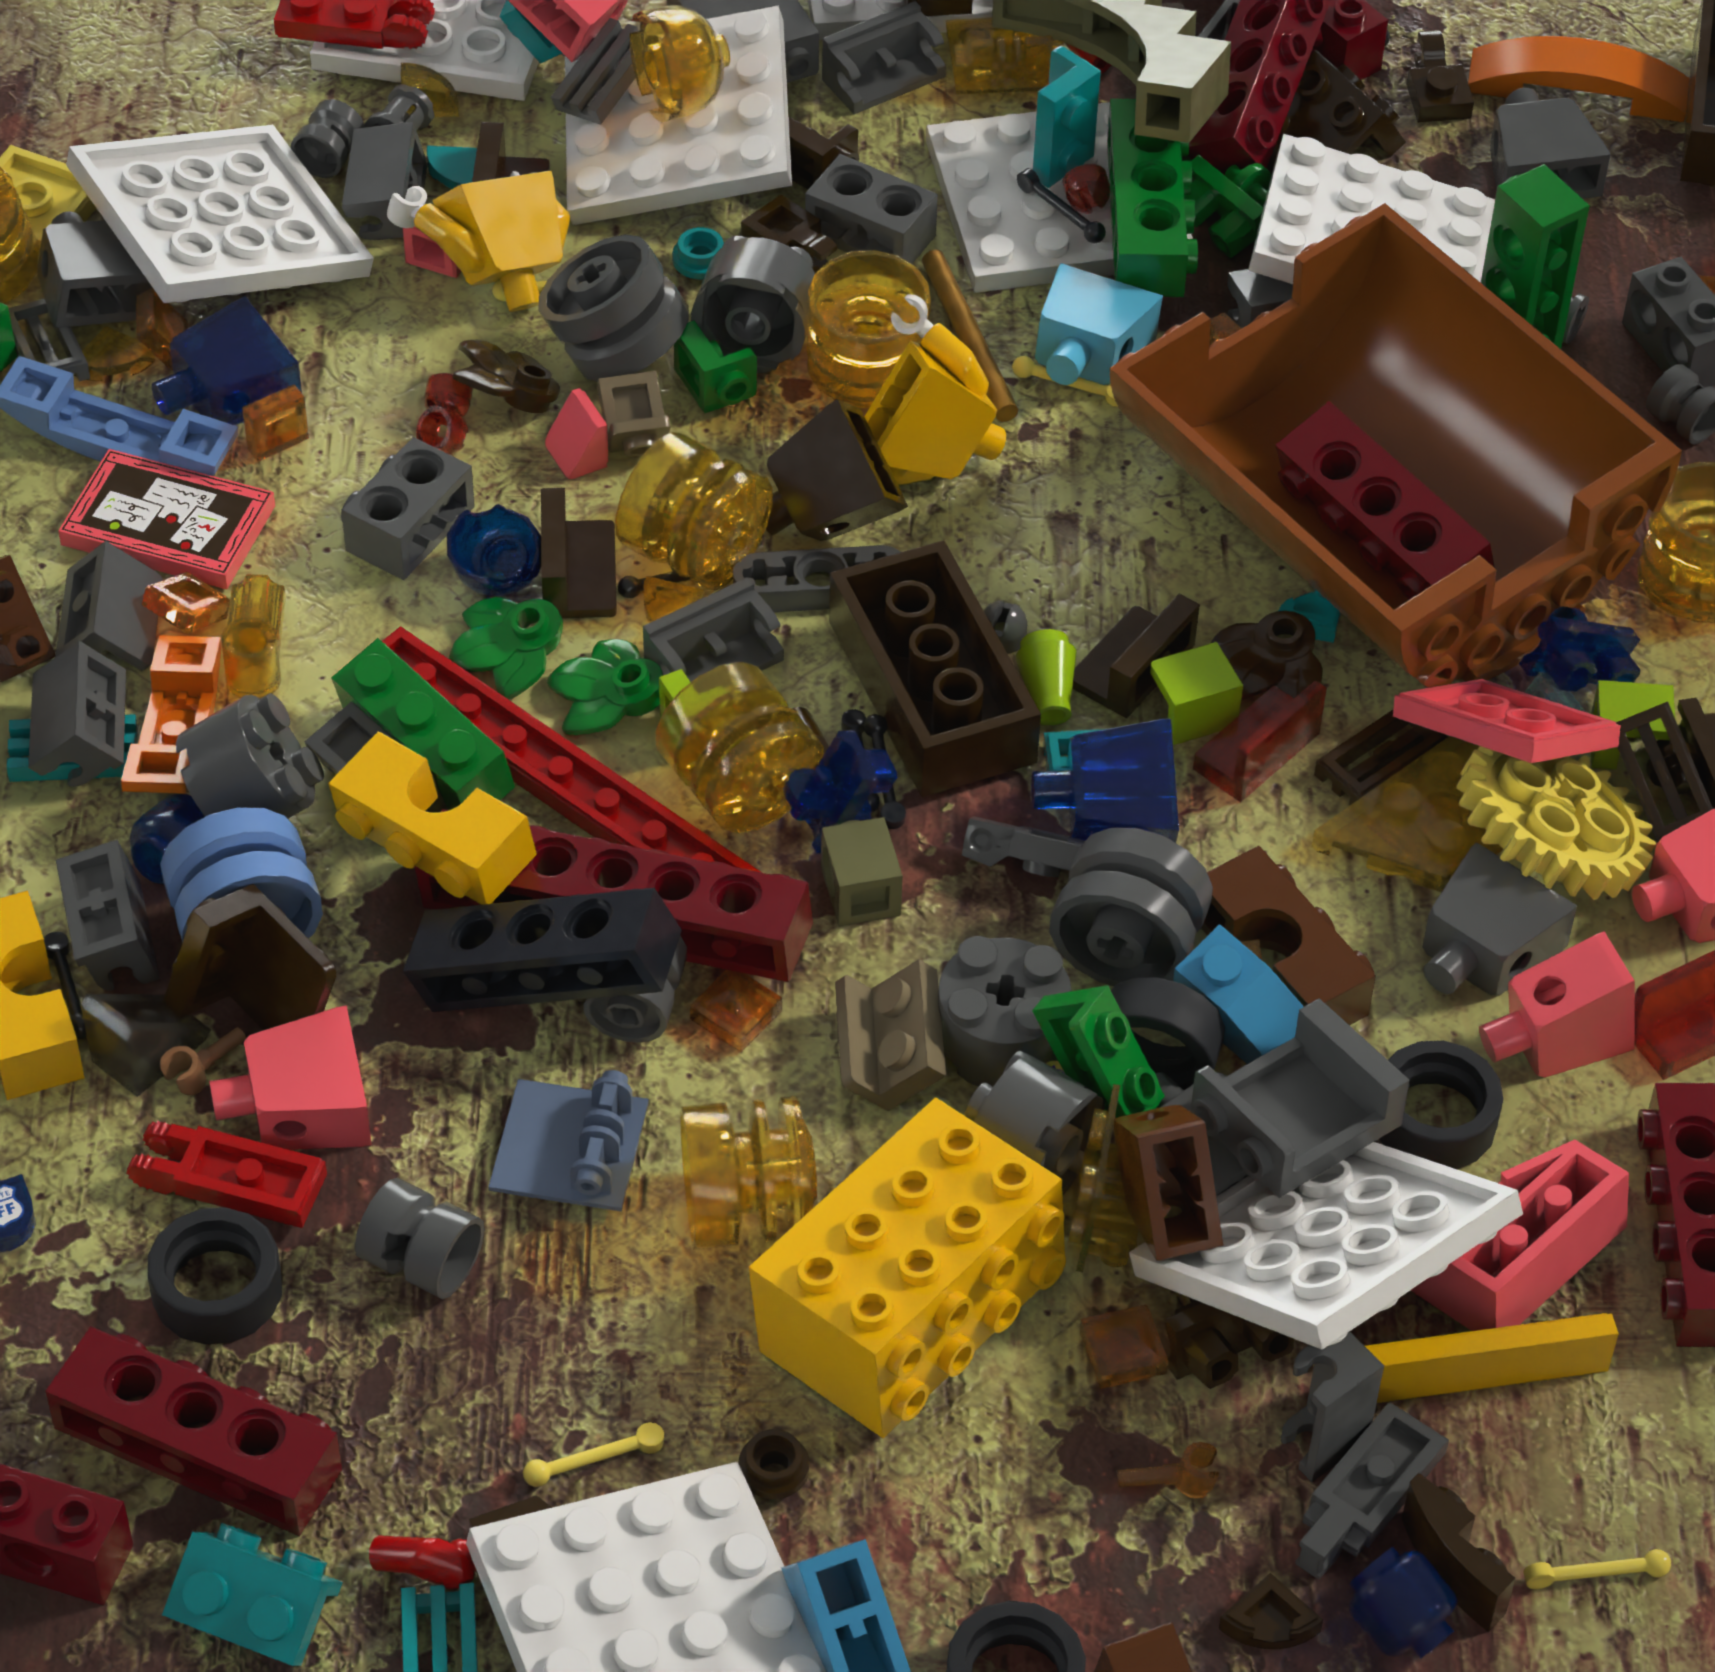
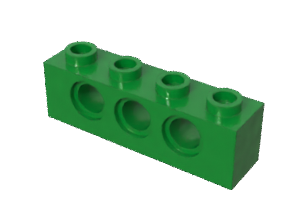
M1110 98L1107 157L1114 280L1163 295V297H1184L1186 274H1196L1198 264L1197 239H1187V234L1194 233L1195 202L1194 199H1184V195H1191L1192 162L1182 161V157H1188L1189 143L1134 135L1136 99Z
M1543 164L1524 174L1512 176L1497 186L1480 283L1561 349L1590 205Z

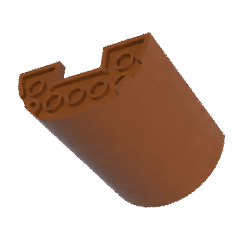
M1386 203L1364 216L1353 218L1344 228L1319 243H1312L1305 247L1300 254L1295 256L1292 299L1272 311L1261 313L1252 323L1229 337L1219 339L1210 345L1211 318L1202 312L1182 325L1171 327L1162 337L1137 352L1124 355L1115 365L1109 368L1113 397L1122 413L1401 668L1416 678L1421 684L1430 688L1448 685L1458 679H1463L1465 682L1478 679H1492L1537 653L1575 622L1586 611L1580 603L1587 597L1594 585L1602 576L1608 580H1614L1640 546V543L1633 538V535L1643 522L1649 509L1652 512H1660L1672 487L1682 453L1680 448ZM1330 401L1490 542L1495 568L1479 555L1408 600L1399 589L1397 579L1385 568L1381 571L1373 569L1359 553L1357 543L1345 532L1341 535L1333 533L1322 521L1317 512V507L1306 497L1298 500L1287 491L1278 477L1281 466L1275 445ZM1349 475L1338 476L1332 480H1341ZM1382 510L1375 512L1372 515L1379 516L1386 514L1389 511ZM1419 546L1411 551H1424L1428 549L1430 546Z

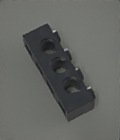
M655 887L425 910L403 972L432 1012L663 992L682 929Z

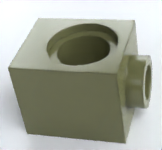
M880 817L863 821L851 820L839 825L823 827L821 836V870L838 927L901 916L903 875L885 818Z

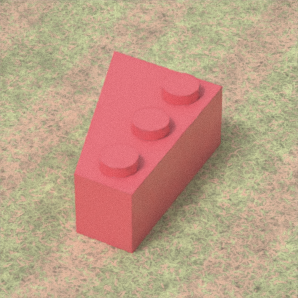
M1575 1139L1501 1172V1182L1498 1184L1518 1190L1523 1215L1500 1229L1491 1240L1478 1244L1450 1263L1444 1272L1426 1279L1410 1291L1471 1331L1520 1325L1627 1227L1629 1172Z

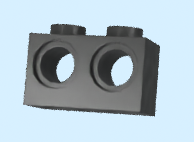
M839 154L805 193V210L821 219V233L831 238L837 244V249L902 276L936 236L938 194Z
M1682 257L1632 273L1622 324L1663 373L1672 366L1681 363L1698 375L1699 383L1702 386H1715V295Z
M413 437L396 455H390L383 462L379 472L360 491L353 492L347 498L341 509L345 550L405 580L475 507L472 466Z

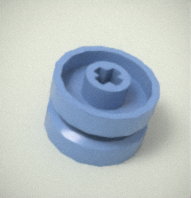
M237 807L213 813L185 827L168 844L160 863L163 883L170 905L175 910L176 923L182 942L187 930V919L200 903L210 898L219 899L251 884H254L274 905L278 906L308 939L315 933L323 915L321 897L314 876L307 868L306 853L298 830L284 815L265 808Z

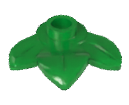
M504 597L483 599L462 612V617L469 630L463 632L454 642L449 659L469 673L493 670L497 692L510 700L526 691L544 674L546 655L553 652L561 640L563 631L562 617L554 604L543 599H529L520 603ZM537 623L535 626L527 628L529 625Z
M608 639L596 643L591 658L577 657L559 665L548 676L547 684L555 693L567 700L573 701L562 725L564 734L585 735L612 728L624 715L642 716L653 711L660 704L659 677L664 674L656 662L641 658L637 646L622 639Z

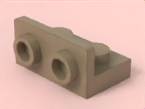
M918 959L872 989L849 975H845L835 982L840 1074L844 1087L886 1111H890L946 1077L942 1022L938 1008L939 986L937 969Z

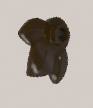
M465 340L459 343L458 350L462 351L474 365L454 372L453 380L484 393L503 397L510 406L528 413H544L548 411L550 403L557 400L560 392L559 384L551 378V372L531 356L519 351L506 353L497 345L483 340Z
M1276 611L1266 615L1259 623H1236L1217 633L1210 642V644L1214 642L1219 644L1243 684L1241 701L1277 687L1282 697L1290 705L1298 710H1303L1312 702L1322 683L1323 668L1312 652L1315 647V629L1305 616L1297 612ZM1278 635H1291L1292 637L1284 639V638H1279V637H1277V636H1278Z

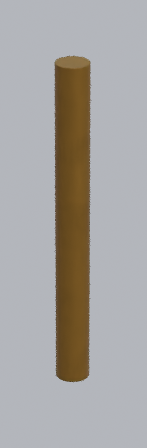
M931 250L922 258L926 272L959 340L973 352L988 379L989 386L986 395L997 409V420L1001 422L1010 421L1018 414L1017 405L944 254L940 250Z

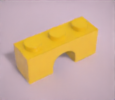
M379 731L328 783L337 810L335 813L336 820L348 834L359 840H364L367 837L384 847L389 855L400 865L409 869L416 866L434 876L437 882L455 897L463 898L466 895L481 905L492 904L537 855L527 816L479 788H476L459 806L449 811L439 813L426 812L438 798L428 760Z
M28 891L0 898V1081L6 1100L85 1078L77 1037L61 989L32 996L17 994V992L29 985L52 979L44 938Z

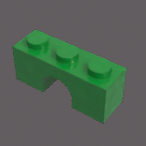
M379 638L374 640L331 677L342 708L352 701L398 743L428 760L430 771L434 775L449 810L459 806L476 788L498 800L504 798L515 788L504 751Z

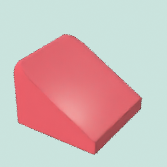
M416 227L403 228L405 263L454 278L459 276L461 270L436 242Z
M581 388L571 391L545 439V447L568 479H575L606 468L607 462H609L607 424Z

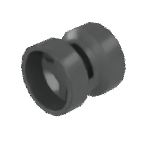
M335 99L320 102L312 112L308 120L309 124L301 127L291 143L292 151L308 172L321 178H332L340 172L351 150L354 129L365 128L361 116L354 108Z
M1681 363L1666 370L1652 387L1647 397L1646 409L1660 421H1671L1676 424L1677 433L1694 445L1701 443L1715 431V387L1702 386L1699 383L1698 375Z

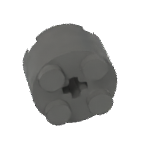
M744 236L728 238L709 264L692 307L691 321L695 320L708 340L713 339L718 343L723 356L751 348L757 357V373H767L776 370L779 363L789 358L792 361L800 353L819 303L820 288L816 274L812 269L813 260L811 256L802 248L789 247L767 238H746Z
M269 693L262 698L254 695H245L178 735L176 752L179 753L187 749L190 762L189 766L180 771L188 791L205 817L213 813L240 807L265 808L284 815L289 819L313 804L315 784L324 779L323 768L317 756L309 748H301L298 740L289 728V714L283 703L275 695Z
M973 936L965 939L960 944L958 953L948 961L941 974L938 994L944 1057L946 1055L958 1068L957 1074L978 1087L982 1083L994 1086L1003 1075L1012 1056L1018 1051H1023L1045 1064L1049 1061H1058L1032 1010L1045 995L1072 991L1070 979L1063 967V958L1060 953L1053 947L1036 945L1015 938L988 939L983 936Z
M1018 1051L1012 1056L1003 1075L994 1086L982 1083L976 1089L967 1105L965 1116L1062 1179V1194L1064 1196L1078 1176V1174L1068 1169L1078 1151L1080 1150L1090 1155L1096 1143L1104 1119L1105 1102L1102 1097L1098 1096L1097 1093L1093 1092L1086 1085L1023 1051Z

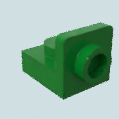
M695 320L688 322L681 337L674 343V370L704 414L728 405L737 404L755 396L757 393V357L752 349L746 348L723 356L718 343L713 339L708 340Z

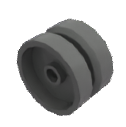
M624 234L610 237L582 249L556 270L547 280L539 295L538 311L552 332L560 341L565 342V351L587 380L598 382L599 378L634 374L645 369L673 346L681 337L689 321L688 304L675 284L667 276L663 275L662 264L650 246L640 236Z
M1109 828L1090 835L1079 848L1069 871L1068 883L1061 890L1051 913L1049 933L1058 952L1075 969L1100 983L1114 987L1116 984L1133 978L1156 977L1173 981L1175 968L1194 948L1195 934L1202 928L1211 905L1213 886L1205 867L1187 849L1170 839L1138 828Z

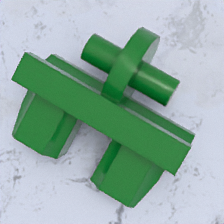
M1197 155L1191 161V195H1184V199H1194V227L1196 228L1214 212L1221 216L1208 231L1216 247L1229 258H1232L1251 243L1255 245L1271 173L1262 164L1253 163L1244 169L1239 168L1237 165H1232L1223 175L1203 157Z

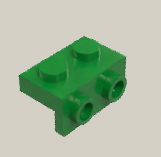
M1108 985L1045 995L1032 1010L1065 1075L1091 1088L1093 1092L1104 1099V1118H1118L1156 1109L1165 1097L1155 1072L1150 1068L1130 1029L1128 1019L1122 1013Z

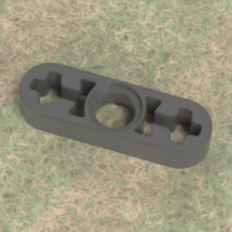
M876 545L751 553L736 562L733 568V583L748 577L754 584L756 592L773 612L829 609L830 585H811L805 580L808 575L815 572L830 574V572L897 554L900 551L890 546ZM787 577H793V585H787ZM754 580H765L766 585H755Z

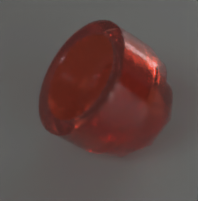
M1085 164L1077 166L1067 172L1062 180L1066 199L1076 211L1091 214L1093 207L1098 206L1102 209L1110 198L1108 176L1106 170L1100 165Z
M434 374L427 379L424 394L426 411L437 422L444 424L455 422L467 414L471 405L473 388L453 380V374Z
M432 406L426 409L420 416L416 427L417 439L449 455L456 454L464 447L465 444L463 442L466 433H468L465 418L456 411L441 406ZM441 425L447 426L445 437L438 436Z

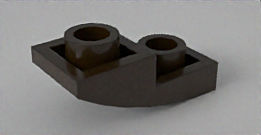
M1418 1473L1409 1483L1402 1514V1520L1408 1536L1420 1559L1448 1596L1468 1616L1489 1632L1506 1614L1516 1578L1507 1571L1505 1565L1495 1554L1484 1548H1476L1469 1543L1476 1515L1467 1509L1463 1500L1452 1490L1442 1486L1437 1487Z

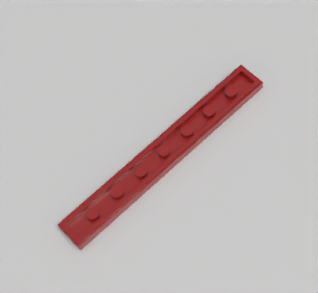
M400 626L382 641L504 751L513 781L591 836L611 843L646 850L657 849L671 855L706 862H723L732 867L761 872Z

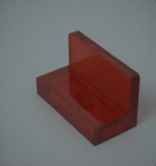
M1314 681L1297 697L1293 698L1274 685L1194 754L1193 770L1241 803L1320 734L1327 688L1318 681Z
M1715 950L1640 985L1636 990L1634 1045L1663 1080L1715 1056Z

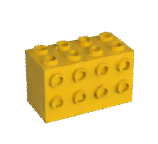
M935 1097L749 1266L759 1352L884 1439L902 1420L910 1421L917 1416L924 1407L928 1396L948 1376L955 1377L968 1366L975 1351L994 1332L1001 1333L1005 1331L1016 1319L1020 1308L1039 1289L1046 1290L1059 1279L1066 1264L1062 1179Z

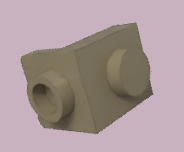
M656 371L598 379L597 389L602 417L607 424L609 453L624 451L626 456L637 457L652 454L659 450L660 445H667L671 427L669 416L664 415Z

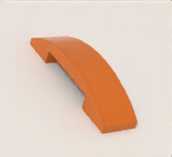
M1533 36L1502 40L1474 48L1468 84L1471 93L1507 98L1513 91L1523 88L1524 83L1631 98L1630 115L1684 122L1690 78L1659 59L1624 46L1587 38Z
M159 635L150 668L152 692L138 744L131 743L121 779L122 792L189 793L180 771L190 765L187 749L177 753L176 740L180 733L214 714L220 669L221 637Z

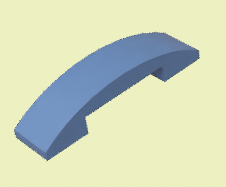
M18 356L0 384V408L4 412L43 437L100 462L108 449L188 470L215 475L238 436V426L183 409L177 420L173 422L74 390L73 373L22 356Z

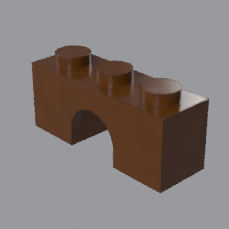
M1257 846L1207 872L1213 886L1211 905L1201 928L1207 936L1220 924L1249 950L1262 948L1283 954L1287 958L1274 964L1272 970L1303 1006L1320 998L1348 1025L1369 1015L1376 978L1369 960L1360 951L1352 950L1335 931L1332 920L1322 908L1314 907L1296 887V883L1286 867L1281 864H1275L1260 846Z

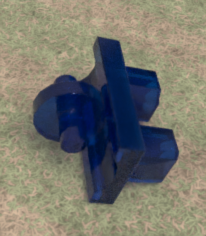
M1562 606L1555 609L1549 615L1547 621L1539 625L1538 636L1541 639L1539 645L1533 652L1524 655L1519 662L1527 676L1553 679L1558 688L1565 691L1577 692L1581 688L1586 687L1587 684L1597 685L1598 680L1634 683L1641 670L1630 654L1639 643L1640 638L1630 627L1588 622L1585 613L1580 609Z
M838 731L815 770L801 768L794 770L789 775L784 784L783 792L785 799L791 806L790 814L796 820H805L812 829L814 836L812 846L816 854H821L823 827L839 825L851 820L863 821L871 819V806L867 800L869 794L889 792L897 779V771L886 750L864 749L855 731Z

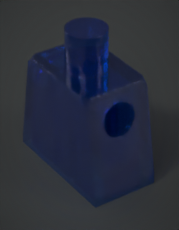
M246 297L232 302L175 336L170 343L174 374L151 384L154 399L164 415H169L193 404L201 415L232 425L303 405L299 362Z
M1171 719L1153 720L1077 734L1071 737L1066 758V770L1032 771L1031 797L1033 809L1069 808L1071 837L1087 840L1094 833L1109 828H1138L1162 835L1176 843L1179 833Z

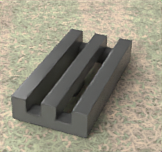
M609 18L552 94L551 99L555 109L601 125L660 46L656 33L646 29L641 35L637 26L627 24L622 29L618 20ZM631 47L632 49L629 51V53L626 55V57L615 70V66L618 64V62L621 60V58L624 56L627 50ZM602 86L603 88L600 90V92L588 106L587 104L589 103V101L592 99V97L595 95L598 89Z
M45 298L9 308L17 358L22 356L36 361L18 323L19 320L25 319L46 365L75 373L79 381L90 379L88 363L71 327L55 328ZM47 313L68 358L58 360L38 315Z

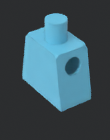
M1061 263L1056 271L1041 312L1035 359L1039 364L1046 366L1047 374L1058 384L1070 385L1078 377L1102 385H1109L1110 367L1115 365L1124 355L1135 353L1156 340L1163 295Z

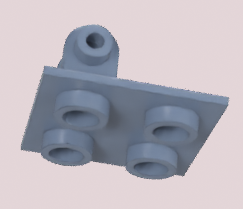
M616 1070L605 1071L601 1078L594 1081L592 1090L518 1079L490 1179L489 1191L622 1212L649 1099L633 1097L632 1089L628 1085V1077Z

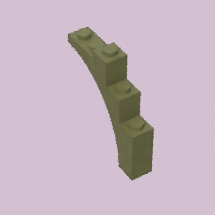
M993 0L992 27L1029 33L1066 43L1101 58L1119 69L1136 85L1134 135L1189 143L1228 95L1231 41L1196 37V11L1162 7V0Z

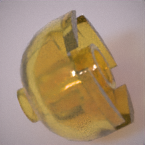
M679 5L659 6L633 14L632 21L641 23L640 31L630 33L629 44L632 65L641 95L653 94L659 108L649 110L653 117L664 123L684 118L705 109L716 99L724 80V67H728L730 64V51L723 34H716L709 21L693 9Z

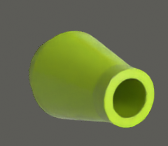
M1054 629L1037 630L1024 636L1020 641V649L1015 656L1023 682L1041 713L1040 724L1059 725L1068 721L1072 716L1070 703L1077 654L1076 648L1069 643V638L1064 632Z

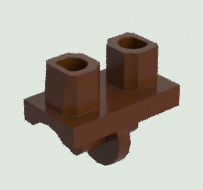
M10 555L0 557V682H4L54 658L56 655Z

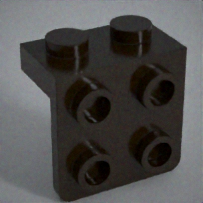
M1316 50L1308 59L1270 162L1275 163L1283 134L1296 138H1312L1321 142L1325 147L1347 154H1352L1369 138L1389 157L1399 150L1406 141L1394 126V123L1400 117L1392 107L1377 94L1372 99L1368 98L1362 92L1365 85L1345 64L1342 63L1336 69Z
M254 884L219 899H207L191 912L187 919V930L179 955L172 965L173 973L163 1001L179 1018L228 996L263 1030L315 1015L325 1010L336 979L335 966L321 949L317 948L286 917L285 913L278 906L274 905Z

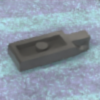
M973 816L968 822L962 856L990 867L1007 856L1024 860L1022 869L1043 876L1059 877L1061 869L1070 870L1079 848L1086 840L1022 825L1018 827Z
M1391 1402L1388 1403L1312 1493L1310 1506L1304 1514L1302 1521L1311 1529L1299 1543L1301 1552L1295 1564L1319 1580L1335 1563L1343 1549L1357 1557L1365 1546L1369 1548L1405 1504L1410 1481L1418 1473L1425 1478L1446 1454L1449 1439Z

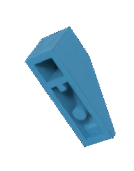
M1220 924L1175 968L1173 982L1181 983L1202 994L1218 1009L1225 1025L1223 1044L1246 1064L1251 1063L1295 1037L1299 1009L1304 1006L1265 962Z
M866 1539L849 1543L781 1567L787 1586L826 1672H911Z

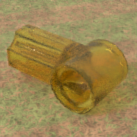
M246 574L243 581L232 585L228 622L221 634L226 685L228 690L239 698L245 695H254L262 698L269 693L273 694L281 683L279 657L286 591L283 585L276 584L268 575Z

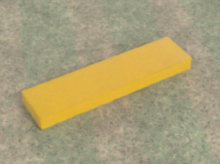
M1602 1313L1366 1345L1365 1347L1384 1365L1377 1403L1607 1372L1619 1333L1612 1313Z

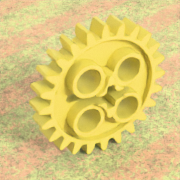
M1479 746L1477 750H1474L1460 772L1462 777L1456 788L1464 794L1459 800V805L1473 811L1467 820L1468 824L1485 828L1486 833L1481 839L1484 844H1499L1504 849L1500 855V859L1503 862L1513 859L1518 860L1522 863V875L1528 877L1534 871L1541 874L1546 888L1551 889L1555 882L1558 881L1563 883L1566 891L1573 897L1576 896L1582 887L1593 900H1597L1603 891L1612 898H1615L1621 889L1631 890L1653 859L1650 853L1655 847L1656 842L1647 837L1653 827L1651 824L1638 819L1643 812V807L1626 802L1624 799L1630 790L1627 787H1613L1607 781L1611 773L1608 770L1596 773L1590 769V758L1586 755L1578 760L1568 756L1529 763Z

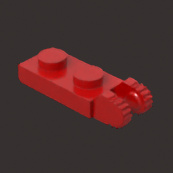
M280 0L274 17L275 35L283 38L383 49V47L405 49V47H408L411 50V48L417 49V47H422L425 44L428 33L426 24L429 25L430 21H432L435 8L433 7L434 3H431L430 0Z
M158 1120L157 1122L152 1121L148 1125L143 1135L144 1145L148 1146L149 1150H153L155 1154H161L163 1157L169 1156L170 1159L181 1162L156 1156L153 1158L150 1155L136 1154L135 1157H132L126 1172L129 1175L128 1178L133 1183L138 1184L139 1187L146 1188V1190L152 1189L154 1192L165 1195L175 1192V1195L230 1208L303 1228L327 1176L326 1162L319 1157L198 1126L197 1130L173 1123L170 1125L165 1121L159 1122Z

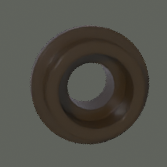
M769 1429L756 1434L743 1447L739 1455L738 1463L751 1492L759 1497L766 1499L786 1498L799 1491L807 1481L809 1475L808 1453L805 1447L792 1434L786 1431ZM768 1464H779L785 1470L768 1472L762 1468Z

